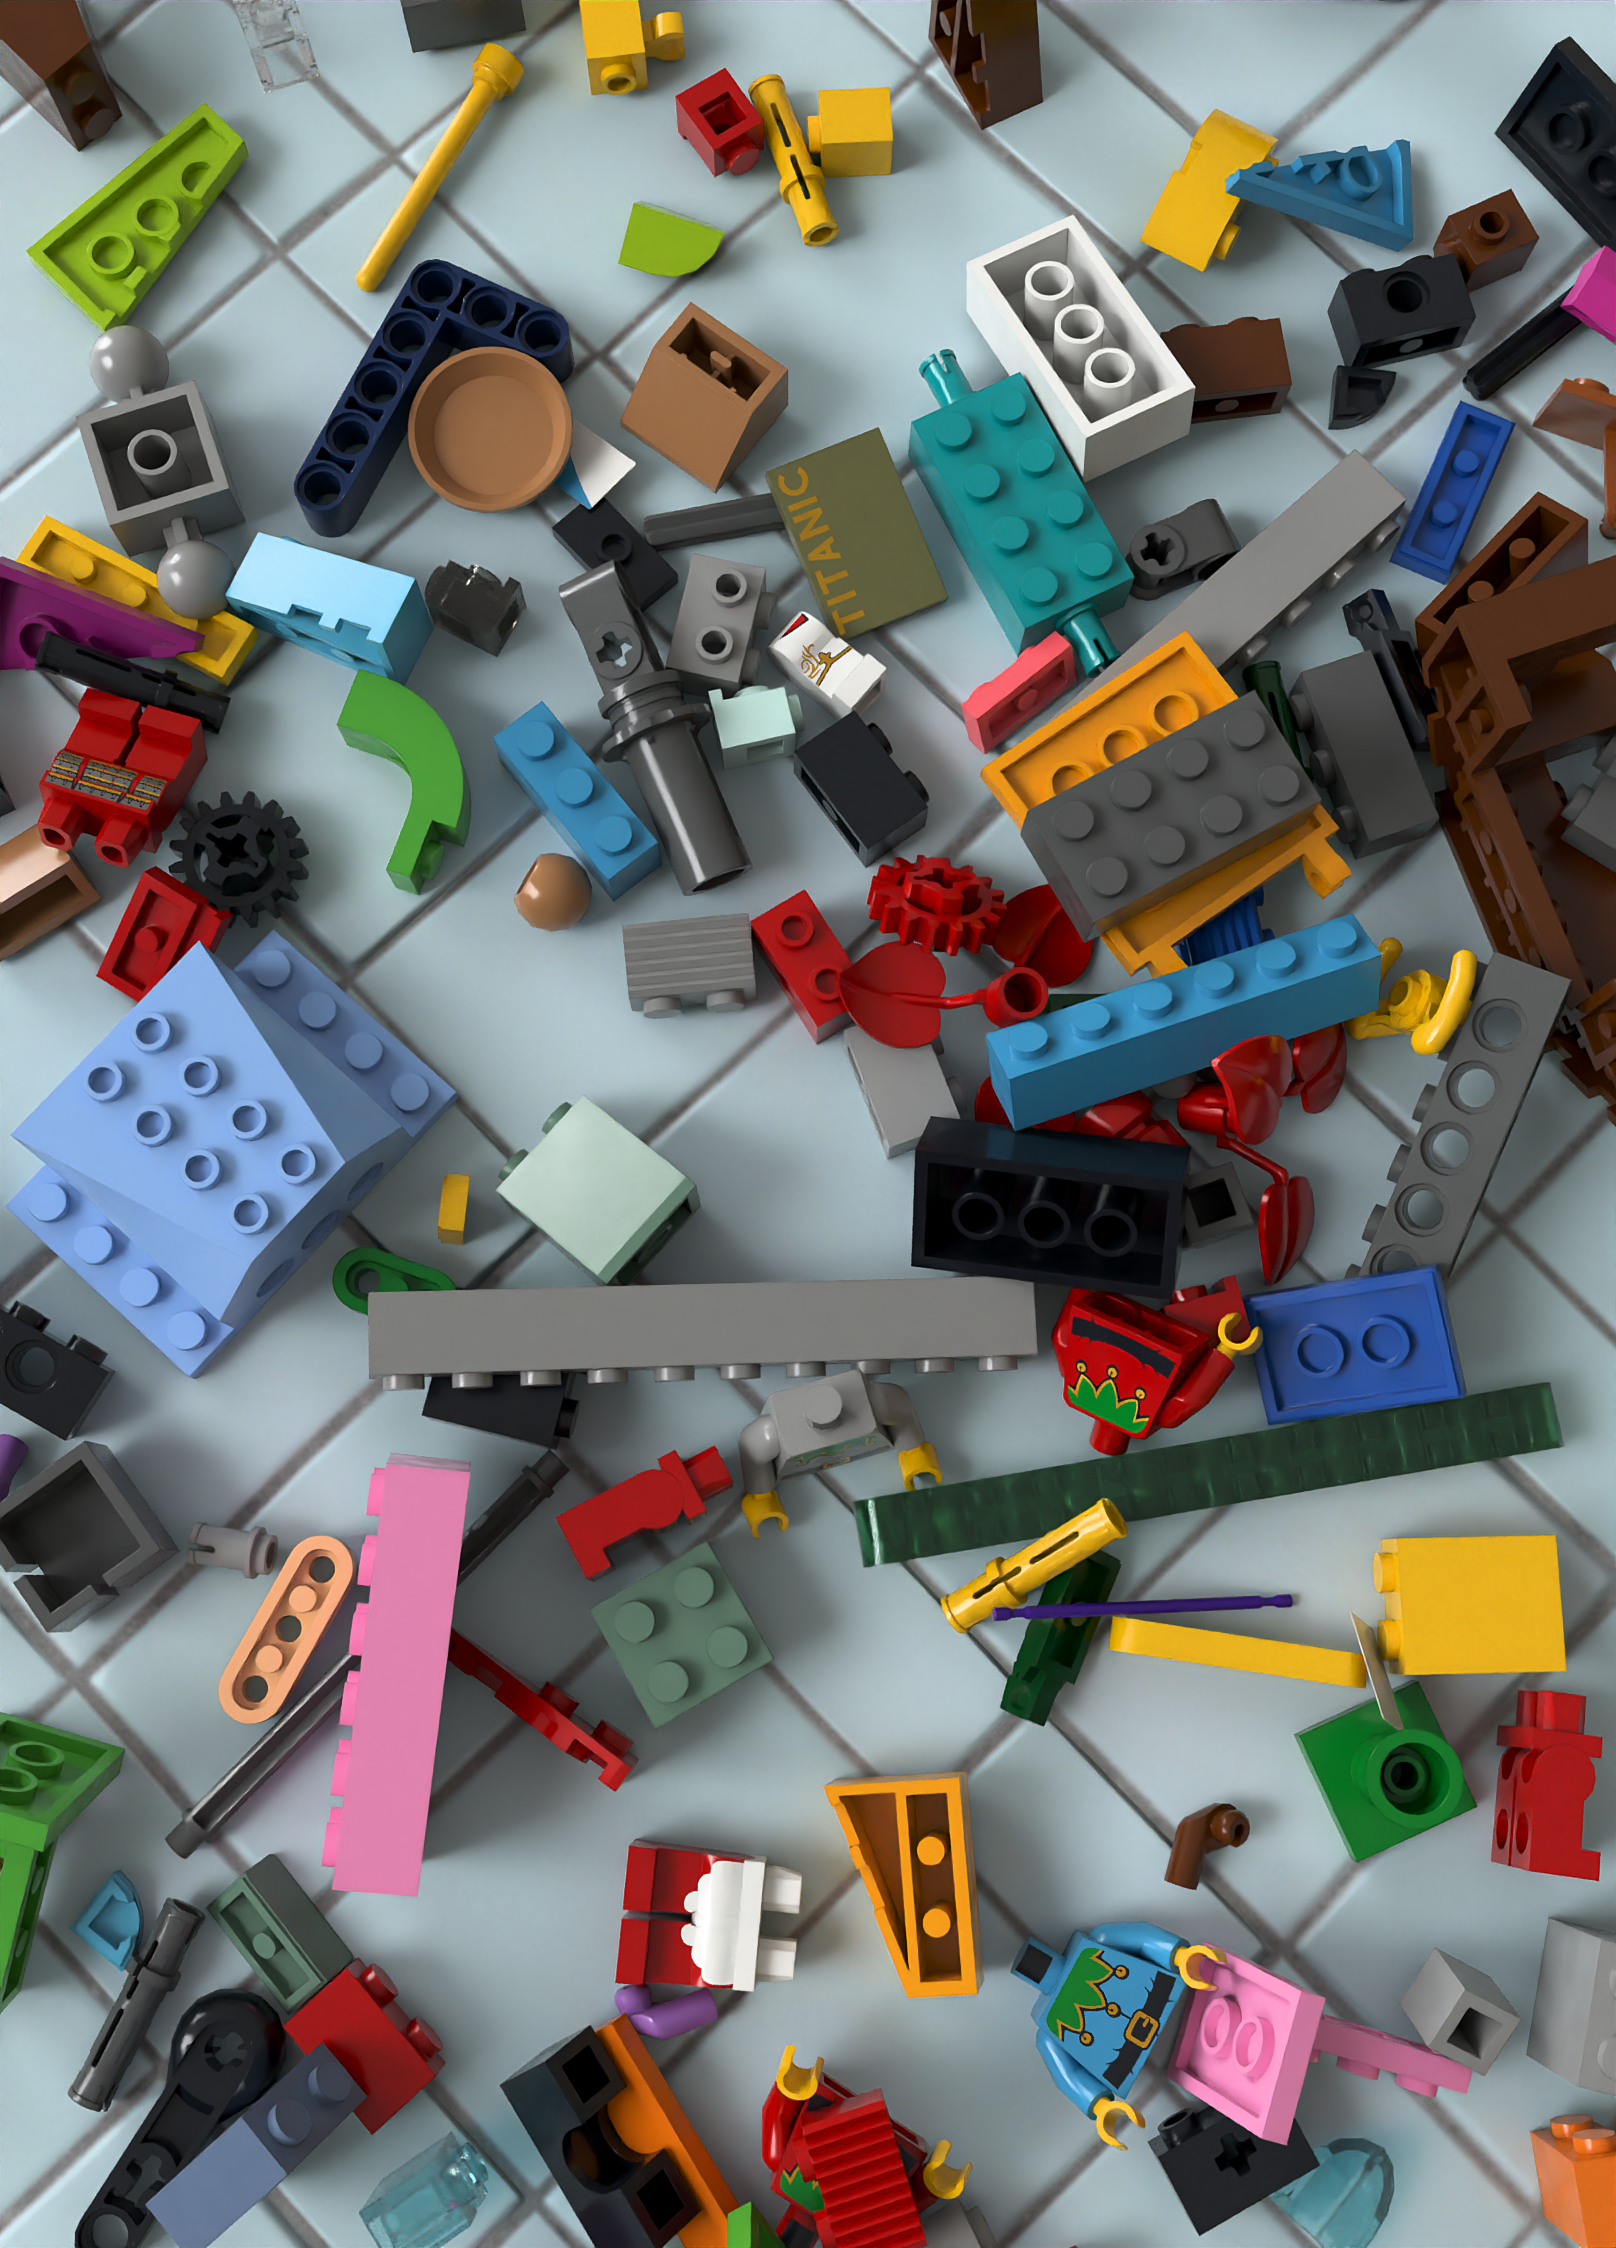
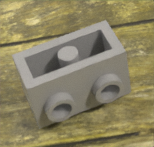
M696 553L693 554L665 665V670L673 669L678 671L683 683L682 688L679 690L681 693L709 698L708 691L721 689L723 700L733 698L738 691L743 689L744 685H755L762 650L755 649L753 646L758 628L769 629L775 603V593L766 592L765 568Z

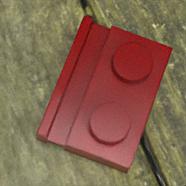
M157 866L145 870L96 976L139 1003L198 941H201L215 954L233 914L227 910L220 912L208 904L209 899Z

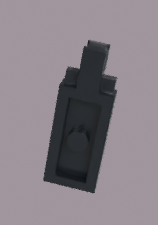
M1370 589L1342 607L1349 635L1360 640L1364 651L1371 649L1412 751L1430 752L1427 715L1439 712L1437 693L1435 688L1430 689L1424 684L1422 658L1410 631H1401L1384 590Z

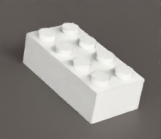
M1074 215L967 262L966 312L1009 376L1018 372L1022 374L1082 484L1189 434L1196 387Z

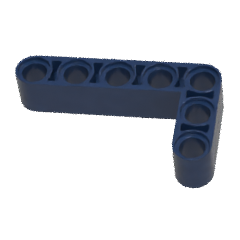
M433 259L418 264L408 276L296 475L294 493L310 528L320 536L333 538L350 532L356 525L408 432L409 413L418 389L427 376L450 357L454 348L466 351L473 348L495 346L517 350L543 364L554 375L559 384L565 382L572 374L575 362L569 326L563 315L552 308L447 261ZM438 296L449 297L447 300L441 303L429 302L431 299ZM489 320L503 321L495 327L487 328L482 326ZM550 343L556 345L554 349L546 352L534 350L542 344ZM409 345L421 346L419 350L412 353L401 352ZM382 394L394 395L391 400L385 403H373V400ZM362 443L367 445L356 454L344 453L353 444ZM334 493L339 495L334 502L328 505L320 506L315 504L325 494Z

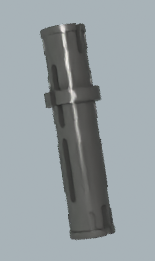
M167 1898L141 1952L132 1954L125 1968L129 1975L123 1985V1989L94 2041L81 2071H79L74 2083L67 2092L68 2096L80 2106L96 2112H101V2110L104 2112L108 2111L119 2083L128 2066H130L160 2003L163 2001L167 1991L175 1990L182 1976L178 1969L193 1938H195L206 1918L205 1914L198 1908L173 1898L172 1900Z

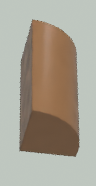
M37 824L0 846V962L102 899L72 850L63 851L46 846L41 840Z

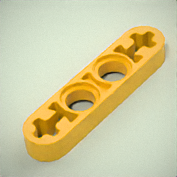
M1112 1616L1108 1650L1366 1689L1368 1669L1363 1654Z

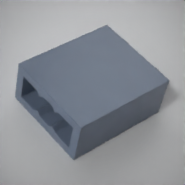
M322 2042L145 2205L179 2248H207L283 2181L368 2096Z

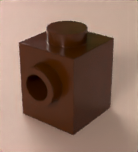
M1509 189L1449 215L1434 244V258L1455 253L1467 291L1471 293L1521 271L1538 242L1539 236L1512 189Z

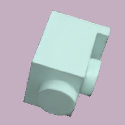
M758 685L744 688L738 691L733 698L723 700L721 689L708 691L710 709L713 714L711 718L724 770L794 755L796 733L805 731L803 714L797 694L786 696L784 687L770 690L767 686Z

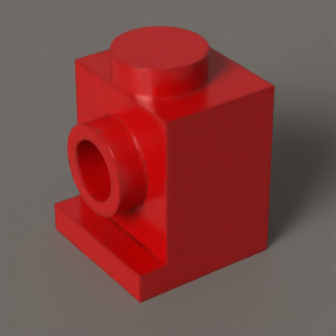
M726 68L675 96L678 132L684 140H689L715 178L728 170L733 175H741L755 166L760 158V151L764 150V121Z
M1235 1275L1224 1277L1212 1285L1214 1294L1208 1295L1205 1285L1175 1291L1173 1300H1169L1170 1305L1163 1306L1158 1310L1162 1314L1211 1335L1209 1347L1215 1349L1221 1342L1218 1336L1219 1323L1227 1314L1239 1313L1242 1316L1239 1323L1231 1331L1232 1343L1240 1344L1245 1342L1252 1332Z

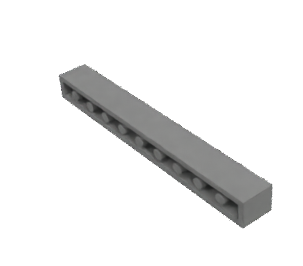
M997 1277L368 1292L369 1379H383V1391L425 1389L424 1377L451 1376L453 1389L493 1387V1375L520 1374V1386L561 1385V1373L588 1372V1384L628 1383V1371L654 1370L655 1382L694 1381V1369L720 1368L721 1380H747L761 1378L760 1367L786 1366V1378H809L826 1376L825 1365L851 1364V1370L861 1369L866 1376L890 1374L891 1362H915L916 1374L954 1372V1360H978L980 1372L1018 1370L1017 1358L1038 1354L1034 1282Z

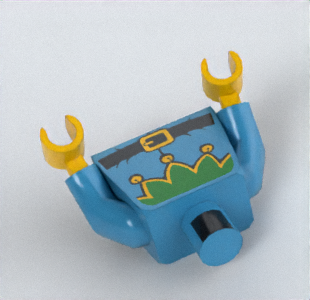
M1147 1921L1100 1923L1090 1934L1076 1929L1062 1954L1029 1936L1013 1962L1011 1974L1041 1991L1030 2014L1035 2024L1039 2027L1036 2034V2047L1057 2088L1090 2120H1097V2131L1103 2141L1120 2151H1127L1128 2147L1115 2137L1114 2125L1117 2119L1123 2115H1128L1134 2123L1145 2129V2118L1141 2112L1122 2101H1114V2094L1124 2100L1126 2099L1186 1984L1192 1988L1214 1991L1219 1988L1217 1985L1207 1983L1201 1978L1199 1973L1201 1960L1208 1956L1213 1960L1227 1963V1958L1217 1948L1201 1945L1191 1946L1186 1939Z

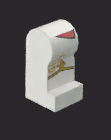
M798 612L766 649L774 665L838 721L854 710L861 718L885 691L887 668L869 653L865 657L862 656L840 637L836 638L824 624L806 612Z

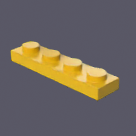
M45 515L16 559V562L205 635L201 651L182 653L174 658L226 686L230 684L260 637L254 626L225 610L207 620L190 619L176 614L166 605L159 593L156 573L48 515Z

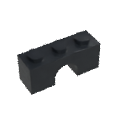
M591 2025L545 2048L500 2084L501 2089L595 2248H662L701 2211L664 2148L648 2155L639 2154L629 2149L614 2132L608 2118L607 2104L627 2085Z

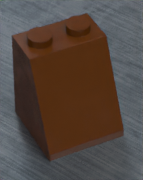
M0 0V76L80 152L94 139L104 136L111 129L113 123L123 116L83 0Z

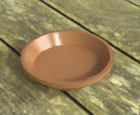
M495 346L479 347L450 357L427 376L418 389L411 405L408 419V441L411 455L418 471L439 496L465 510L478 513H502L521 508L538 499L561 475L572 448L573 418L564 390L554 375L543 364L517 350Z

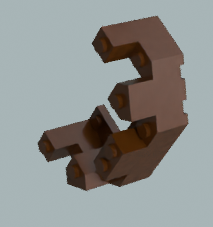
M1616 555L1456 608L1422 658L1424 684L1430 689L1436 687L1439 712L1427 715L1431 762L1436 767L1444 766L1446 789L1434 793L1435 806L1440 817L1438 820L1493 952L1495 951L1573 981L1574 985L1545 1053L1556 1050L1564 1058L1561 1061V1072L1588 1099L1601 1095L1611 1105L1607 1107V1118L1616 1127V873L1560 839L1569 823L1567 819L1560 816L1568 799L1561 784L1552 780L1546 766L1547 763L1603 745L1613 733H1616V671L1612 662L1595 650L1596 648L1616 642Z

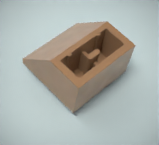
M690 302L653 346L620 420L621 427L714 493H717L788 406V369Z

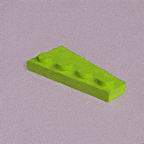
M204 102L27 249L26 253L33 265L102 334L113 327L123 326L249 155L244 140Z

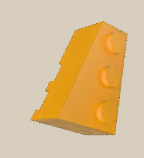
M967 1771L835 1779L823 1786L831 1807L834 1806L849 1843L850 1848L848 1850L856 1870L859 1869L875 1908L874 1915L907 1997L978 1994L984 1982Z

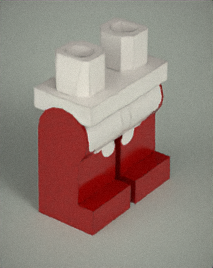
M635 1839L629 1845L623 1900V1910H628V1912L621 1920L615 1983L643 1985L644 1982L681 1984L706 1988H733V1990L753 1992L757 1981L769 1983L793 1980L797 1939L761 1935L763 1910L799 1914L803 1873L780 1866L767 1865L768 1856L746 1855ZM657 1910L691 1914V1916L652 1913L650 1911Z

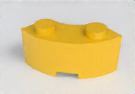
M1218 109L1212 111L1193 137L1190 150L1180 172L1174 170L1140 241L1201 272L1209 268L1216 261V258L1225 261L1241 231V227L1236 225L1235 222L1248 200L1226 193L1225 180L1238 169H1248L1254 163L1271 161L1273 167H1278L1279 160L1271 157L1279 139Z

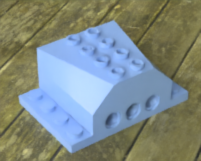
M274 929L232 971L201 941H198L11 1134L14 1139L44 1162L45 1165L5 1207L188 1377L196 1379L460 1096Z

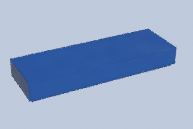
M1460 400L1389 562L1443 585L1446 584L1452 574L1516 423Z

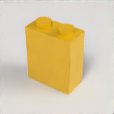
M1556 1535L1394 1538L1381 1540V1553H1375L1373 1558V1580L1376 1591L1384 1593L1386 1620H1379L1377 1644L1381 1659L1389 1661V1673L1427 1675L1567 1671Z

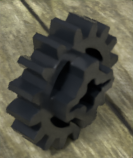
M228 791L221 792V807L212 810L202 800L197 803L202 816L200 820L194 822L190 819L182 818L179 821V824L188 836L186 840L170 841L169 848L182 861L168 866L169 873L177 880L182 881L185 885L209 899L208 904L220 912L227 910L233 914L227 928H232L237 915H242L250 928H255L258 926V912L266 909L272 917L277 919L281 917L280 908L276 903L280 898L284 897L295 902L299 899V895L292 887L291 882L293 879H308V870L304 864L296 859L310 854L309 848L302 838H294L301 829L292 816L282 819L284 811L277 801L272 799L261 809L260 800L254 792L248 791L243 798L242 804H236ZM274 838H276L279 848L277 868L271 865L269 858L270 853L275 847L272 843ZM203 852L207 854L209 862L208 867L203 872V875L206 877L204 882L200 871V861ZM222 852H226L232 857L236 855L243 859L249 856L257 868H253L247 863L241 864L237 861L229 864L230 862ZM253 892L248 895L240 896L241 894Z

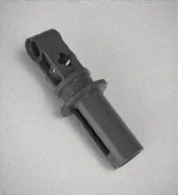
M614 558L560 585L559 595L563 607L579 634L589 663L604 694L597 706L602 718L610 720L611 727L614 729L615 735L602 745L601 756L607 763L622 761L630 765L683 895L692 896L703 893L744 875L753 868V865L697 736L701 728L710 721L709 717L713 715L708 704L696 703L686 705V702L683 701V695L679 691L683 686L679 673L673 669L665 670L658 649L640 610L638 595L626 570ZM626 643L632 649L624 654L627 664L622 667L616 664L615 661L623 656L620 646Z

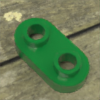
M360 1247L347 1252L336 1264L332 1276L333 1289L337 1298L351 1310L368 1316V1294L362 1293L359 1289V1280L366 1272H377L380 1277L379 1286L374 1292L456 1290L457 1287L447 1275L438 1270L372 1247Z

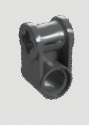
M1206 499L1199 501L1178 514L1147 525L1137 531L1130 543L1129 553L1125 557L1129 568L1135 576L1129 592L1131 596L1140 600H1155L1194 582L1205 581L1242 549L1217 500Z

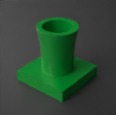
M1410 1680L1392 1689L1404 1730H1397L1383 1720L1377 1698L1373 1697L1294 1734L1351 1860L1357 1863L1478 1807L1464 1779L1460 1760L1453 1748L1447 1743L1419 1681ZM1397 1763H1400L1401 1777L1397 1784L1394 1785L1391 1779V1771Z

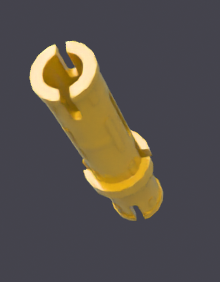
M777 74L764 75L750 85L748 93L757 113L764 121L766 141L781 177L779 182L781 197L793 209L801 229L804 244L809 247L825 245L832 241L839 232L837 222L832 216L824 193L826 188L825 176L821 168L813 164L802 135V130L786 94L782 77ZM779 122L782 123L790 147L785 146L777 125ZM793 157H794L795 160H796L795 163H792V162H791V159H792ZM796 174H801L810 199H805Z
M1102 1498L1097 1501L1096 1505L1057 1529L1048 1532L1044 1537L1008 1559L1001 1556L993 1559L986 1564V1572L953 1593L941 1597V1607L946 1619L958 1633L965 1634L972 1627L992 1616V1609L994 1607L1016 1609L1027 1602L1028 1593L1062 1572L1074 1567L1080 1561L1118 1538L1128 1535L1127 1525L1121 1513L1109 1499Z

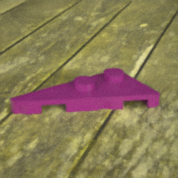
M3 556L0 557V670L26 668V671L38 670L34 668L35 661L47 629L75 642L94 647L123 659L152 656V659L175 657L182 653L199 652L203 648L205 635L14 560Z

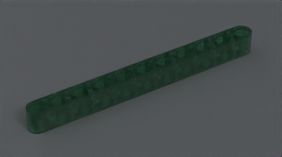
M1544 1382L1467 1395L1464 1398L1391 1408L854 1501L852 1504L863 1568L1041 1538L1048 1532L1057 1529L1096 1505L1097 1501L1102 1498L1109 1499L1119 1510L1125 1523L1555 1449L1565 1447L1551 1383Z

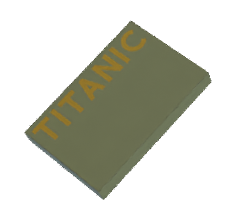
M879 427L766 471L765 479L824 622L836 638L840 637L843 641L848 642L947 601L949 597Z

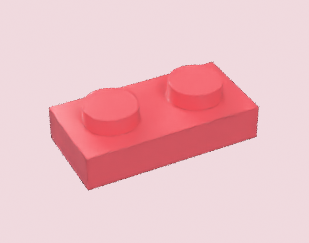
M1054 631L1038 645L1025 649L1014 664L991 682L981 684L972 692L969 699L961 705L969 740L980 751L987 754L1078 682L1072 645Z

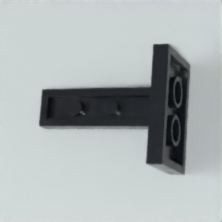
M1569 36L1554 45L1494 134L1601 248L1606 245L1613 251H1616V84Z

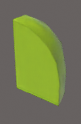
M644 201L633 203L618 264L651 275L677 277L698 270L714 256L725 232L695 218Z

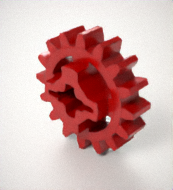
M917 855L916 863H910L902 857H897L894 860L893 867L881 864L877 876L872 878L867 904L870 905L868 916L870 919L881 921L879 931L883 934L896 932L900 937L899 944L903 946L915 941L922 944L924 953L946 952L950 956H957L959 947H964L971 953L976 954L980 952L982 943L990 946L994 945L997 934L1001 932L1007 905L1002 904L1004 892L991 889L993 879L989 876L977 877L972 872L973 867L970 865L959 869L951 867L949 858H926L924 855Z

